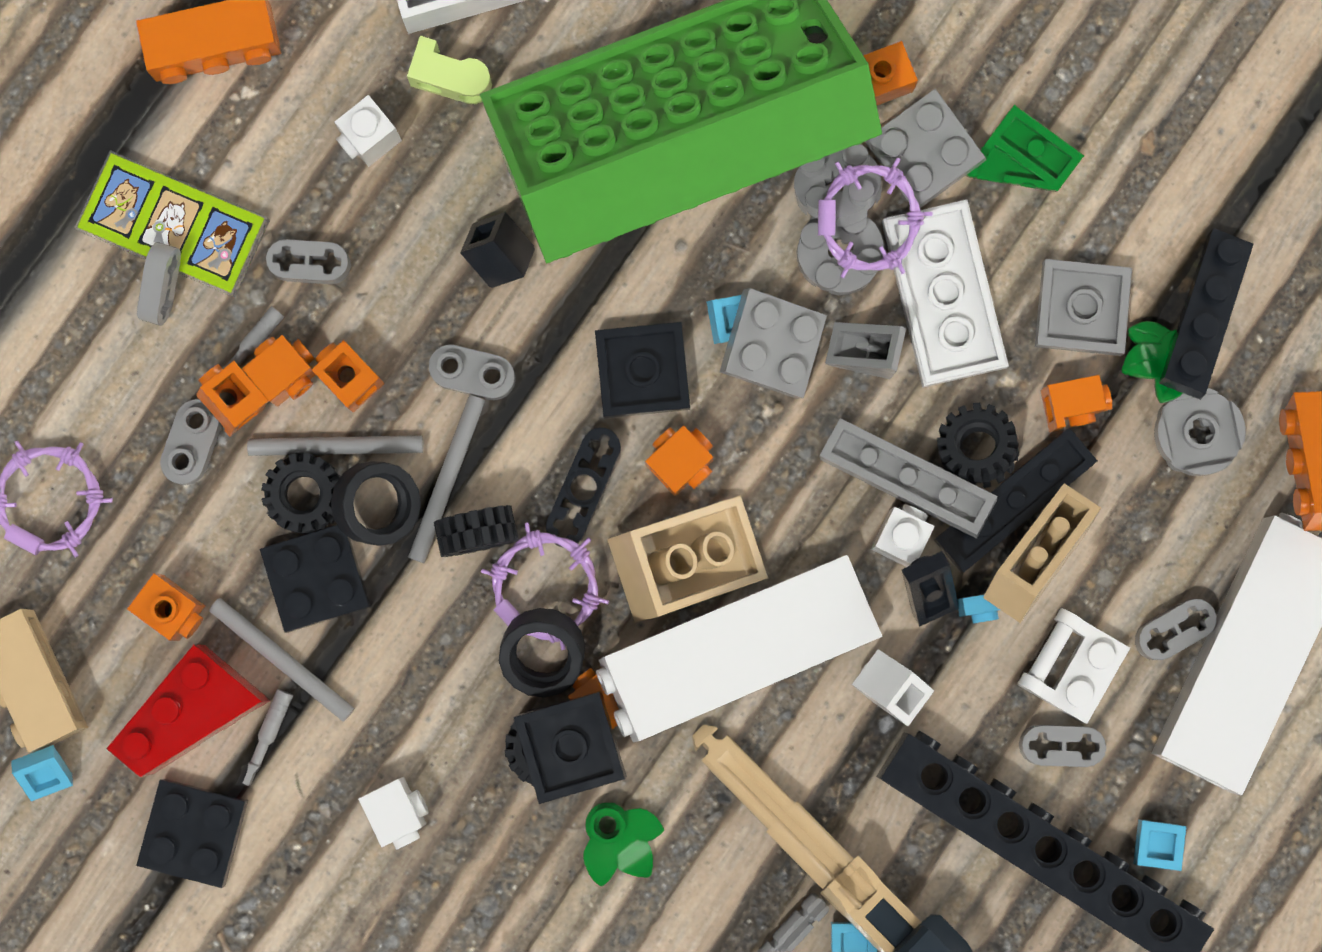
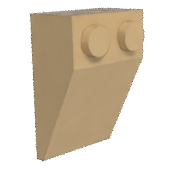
M741 495L607 539L635 623L665 615L768 578Z

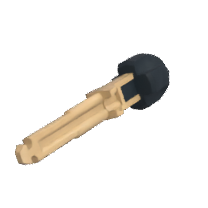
M708 725L701 726L692 735L694 750L697 751L701 746L707 750V755L702 759V762L768 829L766 832L823 889L820 894L879 952H973L967 941L941 915L931 914L921 922L881 882L873 870L859 856L853 858L798 801L794 802L729 735L723 740H717L713 735L718 728Z

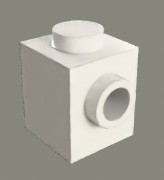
M369 95L334 122L341 132V135L336 138L341 147L351 159L359 155L368 167L402 141L394 125Z
M907 504L903 505L902 510L893 507L889 510L871 550L908 567L913 561L920 558L935 526L925 522L928 515L917 508Z
M879 649L863 667L861 673L852 684L873 703L906 726H909L934 692L931 687L911 670Z
M404 777L358 799L381 847L393 842L397 850L419 839L420 836L417 830L427 824L423 817L429 814L425 801L418 790L411 792Z

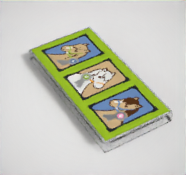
M110 150L74 229L146 260L148 252L155 242L179 248L181 252L179 275L235 298L270 219Z

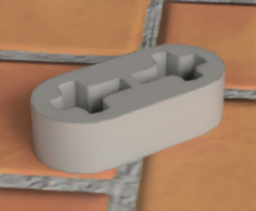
M279 240L272 244L266 255V263L269 270L277 278L287 282L337 284L345 280L351 269V261L346 251L338 244L332 242ZM286 250H290L291 254L297 259H305L304 264H290L289 271H284L283 267L276 261L277 258L285 256ZM328 253H334L335 258L341 261V266L333 267L332 274H327L323 266L313 265V260L324 261L327 260Z
M155 242L150 248L144 265L137 306L139 320L162 326L168 319L174 301L180 267L181 252L179 248L160 242Z
M1189 599L1177 604L1144 623L1138 629L1135 635L1137 651L1149 660H1164L1172 657L1208 636L1214 630L1217 620L1214 608L1202 599ZM1189 608L1193 612H1203L1204 617L1199 621L1201 629L1198 630L1196 626L1186 627L1182 630L1179 628L1178 624L1189 618L1187 611ZM1152 629L1155 633H1163L1169 629L1173 633L1172 636L1162 642L1164 648L1162 652L1158 648L1149 649L1147 646V642L1152 639L1149 633Z
M1035 725L1027 728L1022 733L1019 740V749L1024 759L1033 764L1041 766L1089 767L1096 765L1103 759L1106 752V743L1102 734L1094 728ZM1043 732L1044 740L1058 742V750H1044L1043 757L1038 758L1037 751L1029 748V742L1037 740L1038 733ZM1082 734H1087V740L1095 743V751L1087 752L1086 759H1082L1081 752L1067 750V742H1080Z

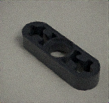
M595 428L584 436L546 523L547 533L559 536V530L554 527V524L557 520H566L570 509L561 506L563 501L567 499L578 508L589 509L585 517L578 512L576 513L573 525L578 529V533L576 536L568 534L566 537L577 544L583 540L620 457V441L613 431L607 428ZM602 437H607L609 439L608 446L613 449V453L611 456L604 454L597 466L600 469H606L604 476H599L592 469L579 467L583 459L588 464H591L594 457V450L589 447L591 441L599 442ZM579 476H589L596 483V493L589 500H578L572 495V482Z

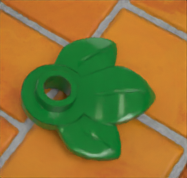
M1149 321L1130 327L1127 332L1136 346L1128 352L1122 365V373L1138 378L1155 379L1154 388L1159 403L1170 402L1183 395L1184 393L1159 384L1176 330L1170 331L1159 323Z
M611 802L600 803L593 807L588 813L585 822L586 832L590 840L583 853L585 867L593 881L599 886H604L612 878L617 868L632 876L650 877L653 869V854L648 841L654 840L664 832V827L659 819L648 810L642 808L624 810L618 804ZM605 816L614 818L616 828L608 833L602 831L599 827L601 818Z

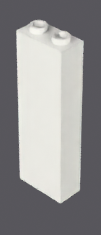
M1280 513L1278 517L1274 515L1262 519L1218 611L1215 628L1206 637L1151 754L1230 793L1243 795L1322 627V532L1316 536L1308 531H1304L1301 520L1285 513Z
M845 555L599 659L602 668L596 670L604 693L606 695L612 693L619 710L614 712V717L623 737L630 735L634 743L883 636L849 557Z

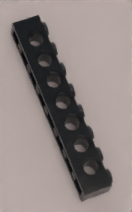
M918 730L915 737L909 733H903L876 776L877 778L1147 951L1201 952L1214 931L1213 927L1202 921L1206 915L1204 911L1182 899L1179 906L1164 897L1168 891L1165 886L1147 875H1144L1141 881L1126 872L1130 864L1109 851H1106L1103 857L1088 848L1092 842L1091 839L1070 826L1065 833L1050 824L1054 818L1052 814L1032 802L1026 809L1012 800L1017 792L993 778L990 785L975 776L979 768L956 754L952 761L937 752L941 744L925 733ZM937 763L943 770L942 782L934 788H927L921 780L922 770L928 764ZM975 787L980 793V804L974 811L964 812L960 807L959 797L965 789ZM1006 812L1015 813L1018 819L1016 831L1011 835L1002 836L997 828L999 817ZM1051 836L1055 841V852L1050 858L1040 860L1035 852L1036 844L1042 837ZM1089 860L1093 866V875L1088 882L1077 884L1073 875L1074 868L1079 862ZM1120 885H1127L1131 892L1130 901L1124 907L1115 908L1112 903L1113 891ZM1165 909L1169 917L1166 928L1160 932H1153L1150 926L1151 916L1156 911Z

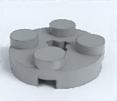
M859 144L848 147L798 168L794 178L795 196L799 208L805 215L808 212L811 216L818 218V200H824L830 187L827 185L839 175L835 162L839 161L842 169L848 165L852 167L858 165H877L876 161L868 155V151L863 145ZM872 172L858 177L861 189L858 190L853 182L848 186L844 185L843 190L834 195L832 200H836V227L849 226L861 221L868 215L867 210L874 205L875 201L877 205L882 193L880 175Z
M867 216L855 224L836 227L835 235H831L834 241L841 240L842 244H849L850 241L853 242L852 250L849 252L855 254L858 260L873 263L883 258L879 249L881 246L884 248L882 235L876 224ZM812 217L802 229L796 251L797 262L804 278L813 286L829 291L830 294L848 295L865 288L878 272V270L849 269L844 278L840 277L844 268L837 264L838 260L835 257H830L828 253L830 250L823 235H818V218Z
M1208 388L1201 400L1183 394L1177 399L1167 402L1159 409L1154 427L1155 443L1160 455L1166 460L1167 465L1172 470L1191 476H1207L1222 471L1233 462L1232 460L1237 456L1238 451L1242 449L1246 428L1241 411L1232 401H1228L1224 396L1217 394L1219 392ZM1194 420H1199L1202 427H1209L1210 435L1204 437V444H1198L1196 438H1191L1189 435V430L1194 426Z

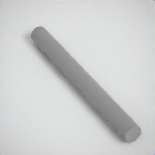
M469 395L409 553L408 558L421 563L426 561L436 534L433 522L442 518L485 404L484 399Z
M423 436L250 438L247 441L248 456L291 455L295 453L298 455H303V453L312 455L423 453L424 449Z
M218 598L209 609L210 613L341 721L344 722L355 709L223 599Z

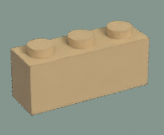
M1063 484L999 568L983 598L1021 623L1085 537L1101 507L1066 484Z
M19 609L0 619V705L3 708H8L14 721L10 726L12 735L21 748L26 747L28 753L55 745L87 729L88 726L35 611Z

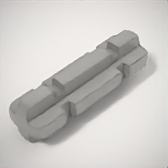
M811 893L801 903L802 909L800 911L795 910L772 935L774 939L771 942L767 940L757 952H792L814 928L812 925L814 921L817 920L819 922L829 912L828 904L816 893Z

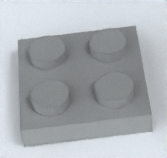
M936 89L881 128L882 135L865 141L882 166L892 167L896 158L901 159L896 168L903 171V176L906 177L911 185L920 208L986 161V157ZM902 192V194L904 195V197H905V198L907 199V201L909 202V199L907 198V196Z
M1045 259L1042 262L1035 347L1115 356L1125 354L1132 268Z
M751 288L743 289L720 373L796 399L804 398L827 315Z

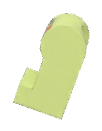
M420 36L407 74L410 86L468 104L481 103L482 100L479 94L492 88L490 74L486 65L478 59L468 58L460 61L439 54L440 50L436 40Z

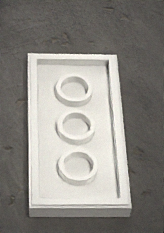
M968 200L921 210V212H932L933 215L923 216L924 220L922 221H924V224L920 226L910 251L901 260L905 273L901 274L898 267L893 270L922 388L1006 369L1009 365ZM907 213L882 220L889 252L891 250L896 251L908 238L910 225L898 224L899 220H907Z

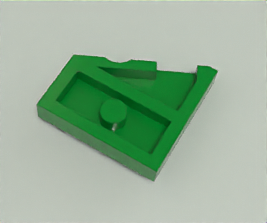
M1014 105L980 150L986 157V161L966 176L973 179L1058 192L1084 155Z

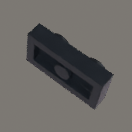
M943 551L932 556L920 557L913 561L910 566L901 569L911 611L919 627L959 609L951 567Z

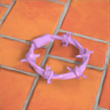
M896 158L892 167L881 165H858L852 167L848 165L842 169L839 161L835 162L839 175L830 185L824 200H818V235L824 236L830 252L838 260L837 264L844 268L840 277L844 278L849 269L893 270L898 267L901 274L905 273L901 260L910 251L920 226L924 224V221H922L924 220L923 216H932L933 213L921 212L911 185L906 177L903 176V171L896 168L901 159ZM872 172L883 176L884 180L891 184L887 191L888 194L891 195L897 185L907 196L910 212H907V220H899L898 224L910 226L908 238L896 251L891 250L886 253L883 246H881L879 249L883 259L867 263L856 259V255L849 252L854 244L850 241L847 248L843 250L833 240L831 235H835L836 200H832V198L844 185L848 186L853 182L858 190L861 189L858 177Z
M19 441L14 442L19 451L16 454H12V459L6 464L0 476V525L6 532L4 539L35 556L40 551H55L69 548L74 557H78L79 555L74 547L81 544L82 538L89 531L93 519L99 510L100 503L113 502L112 498L102 499L104 497L102 495L103 490H100L96 477L89 470L85 461L79 456V452L84 444L80 442L76 450L71 449V447H46L24 450ZM44 454L60 458L56 467L58 471H60L63 463L69 466L74 465L84 473L88 490L77 491L76 494L86 495V503L89 504L87 518L75 530H73L68 521L64 524L69 532L63 534L62 539L49 544L14 524L9 525L5 508L16 507L17 504L7 503V495L4 494L7 479L18 468L21 469L25 477L29 474L24 466L30 464L33 458Z
M524 523L526 536L519 539L498 559L497 563L492 565L491 571L481 570V573L492 577L496 602L494 611L507 626L520 615L507 599L504 600L501 594L503 580H506L508 572L515 575L518 573L517 570L507 566L516 552L527 547L530 549L538 547L540 556H543L544 550L542 545L545 543H557L571 553L570 556L575 560L569 569L572 571L578 564H581L589 578L588 591L584 593L583 601L575 598L572 600L573 603L583 606L574 620L577 626L583 623L592 614L593 610L598 609L597 605H599V602L609 604V600L598 596L594 565L589 556L590 551H587L585 547L591 541L589 537L579 545L570 539L543 533L539 530L530 532L529 523ZM540 632L527 634L538 639L550 640L551 643L560 641L561 650H566L564 643L551 634Z

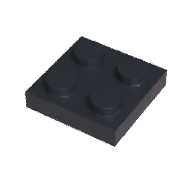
M682 322L595 330L604 419L690 410Z
M338 525L260 549L284 633L293 632L371 607L351 539L341 532Z
M601 691L513 717L539 804L626 779L627 775Z
M164 778L160 779L136 866L218 888L225 887L248 800Z

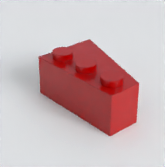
M193 644L106 749L139 777L153 775L271 700L206 645Z

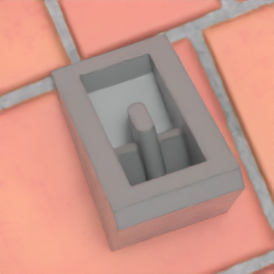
M834 322L825 364L891 379L897 372L906 328L892 325Z

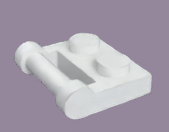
M1060 608L1054 618L1057 622L1029 673H1023L1017 684L1081 723L1087 724L1130 647L1085 622L1072 612ZM1074 632L1082 638L1052 689L1043 682L1071 633Z

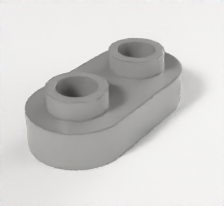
M444 345L438 348L429 360L431 377L444 389L488 400H499L506 397L515 385V372L511 364L505 358L498 355L457 345ZM448 359H455L458 361L457 370L451 374L445 373L443 371L444 362ZM490 369H496L501 374L500 380L495 384H489L485 381V374Z
M200 399L184 403L177 411L160 460L161 470L166 478L180 485L194 484L204 476L222 427L221 423ZM201 413L204 422L201 427L193 429L190 425V419L194 414ZM186 454L189 458V464L185 469L178 470L175 461L178 456Z

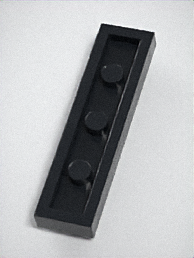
M1214 228L1208 234L1159 384L1199 400L1206 394L1252 252L1253 243Z
M1069 427L990 492L998 496L997 502L977 538L953 526H949L934 541L957 569L964 573L1050 502L1063 484L1069 486L1098 460Z

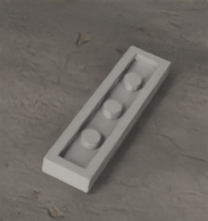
M841 418L819 455L821 461L975 538L979 536L997 502L998 496Z

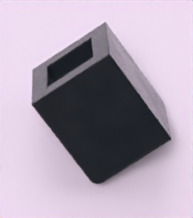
M503 212L473 223L460 254L489 287L494 288L523 278L535 248L510 216Z

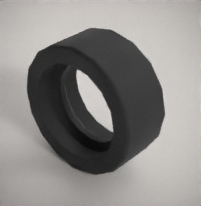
M370 461L358 463L342 474L334 486L331 506L333 518L341 532L353 541L383 546L394 544L410 533L418 521L421 501L419 489L409 473L398 465ZM379 477L389 481L395 488L398 506L396 515L390 524L384 528L374 530L366 528L359 523L355 516L353 503L356 491L360 485L367 479Z
M537 608L528 610L513 619L506 629L500 645L499 664L503 676L513 688L528 696L542 698L555 696L573 686L580 675L586 644L581 629L569 616L553 609ZM535 632L551 634L560 639L567 647L568 660L564 667L558 671L549 673L536 672L526 667L517 657L518 642L524 635Z

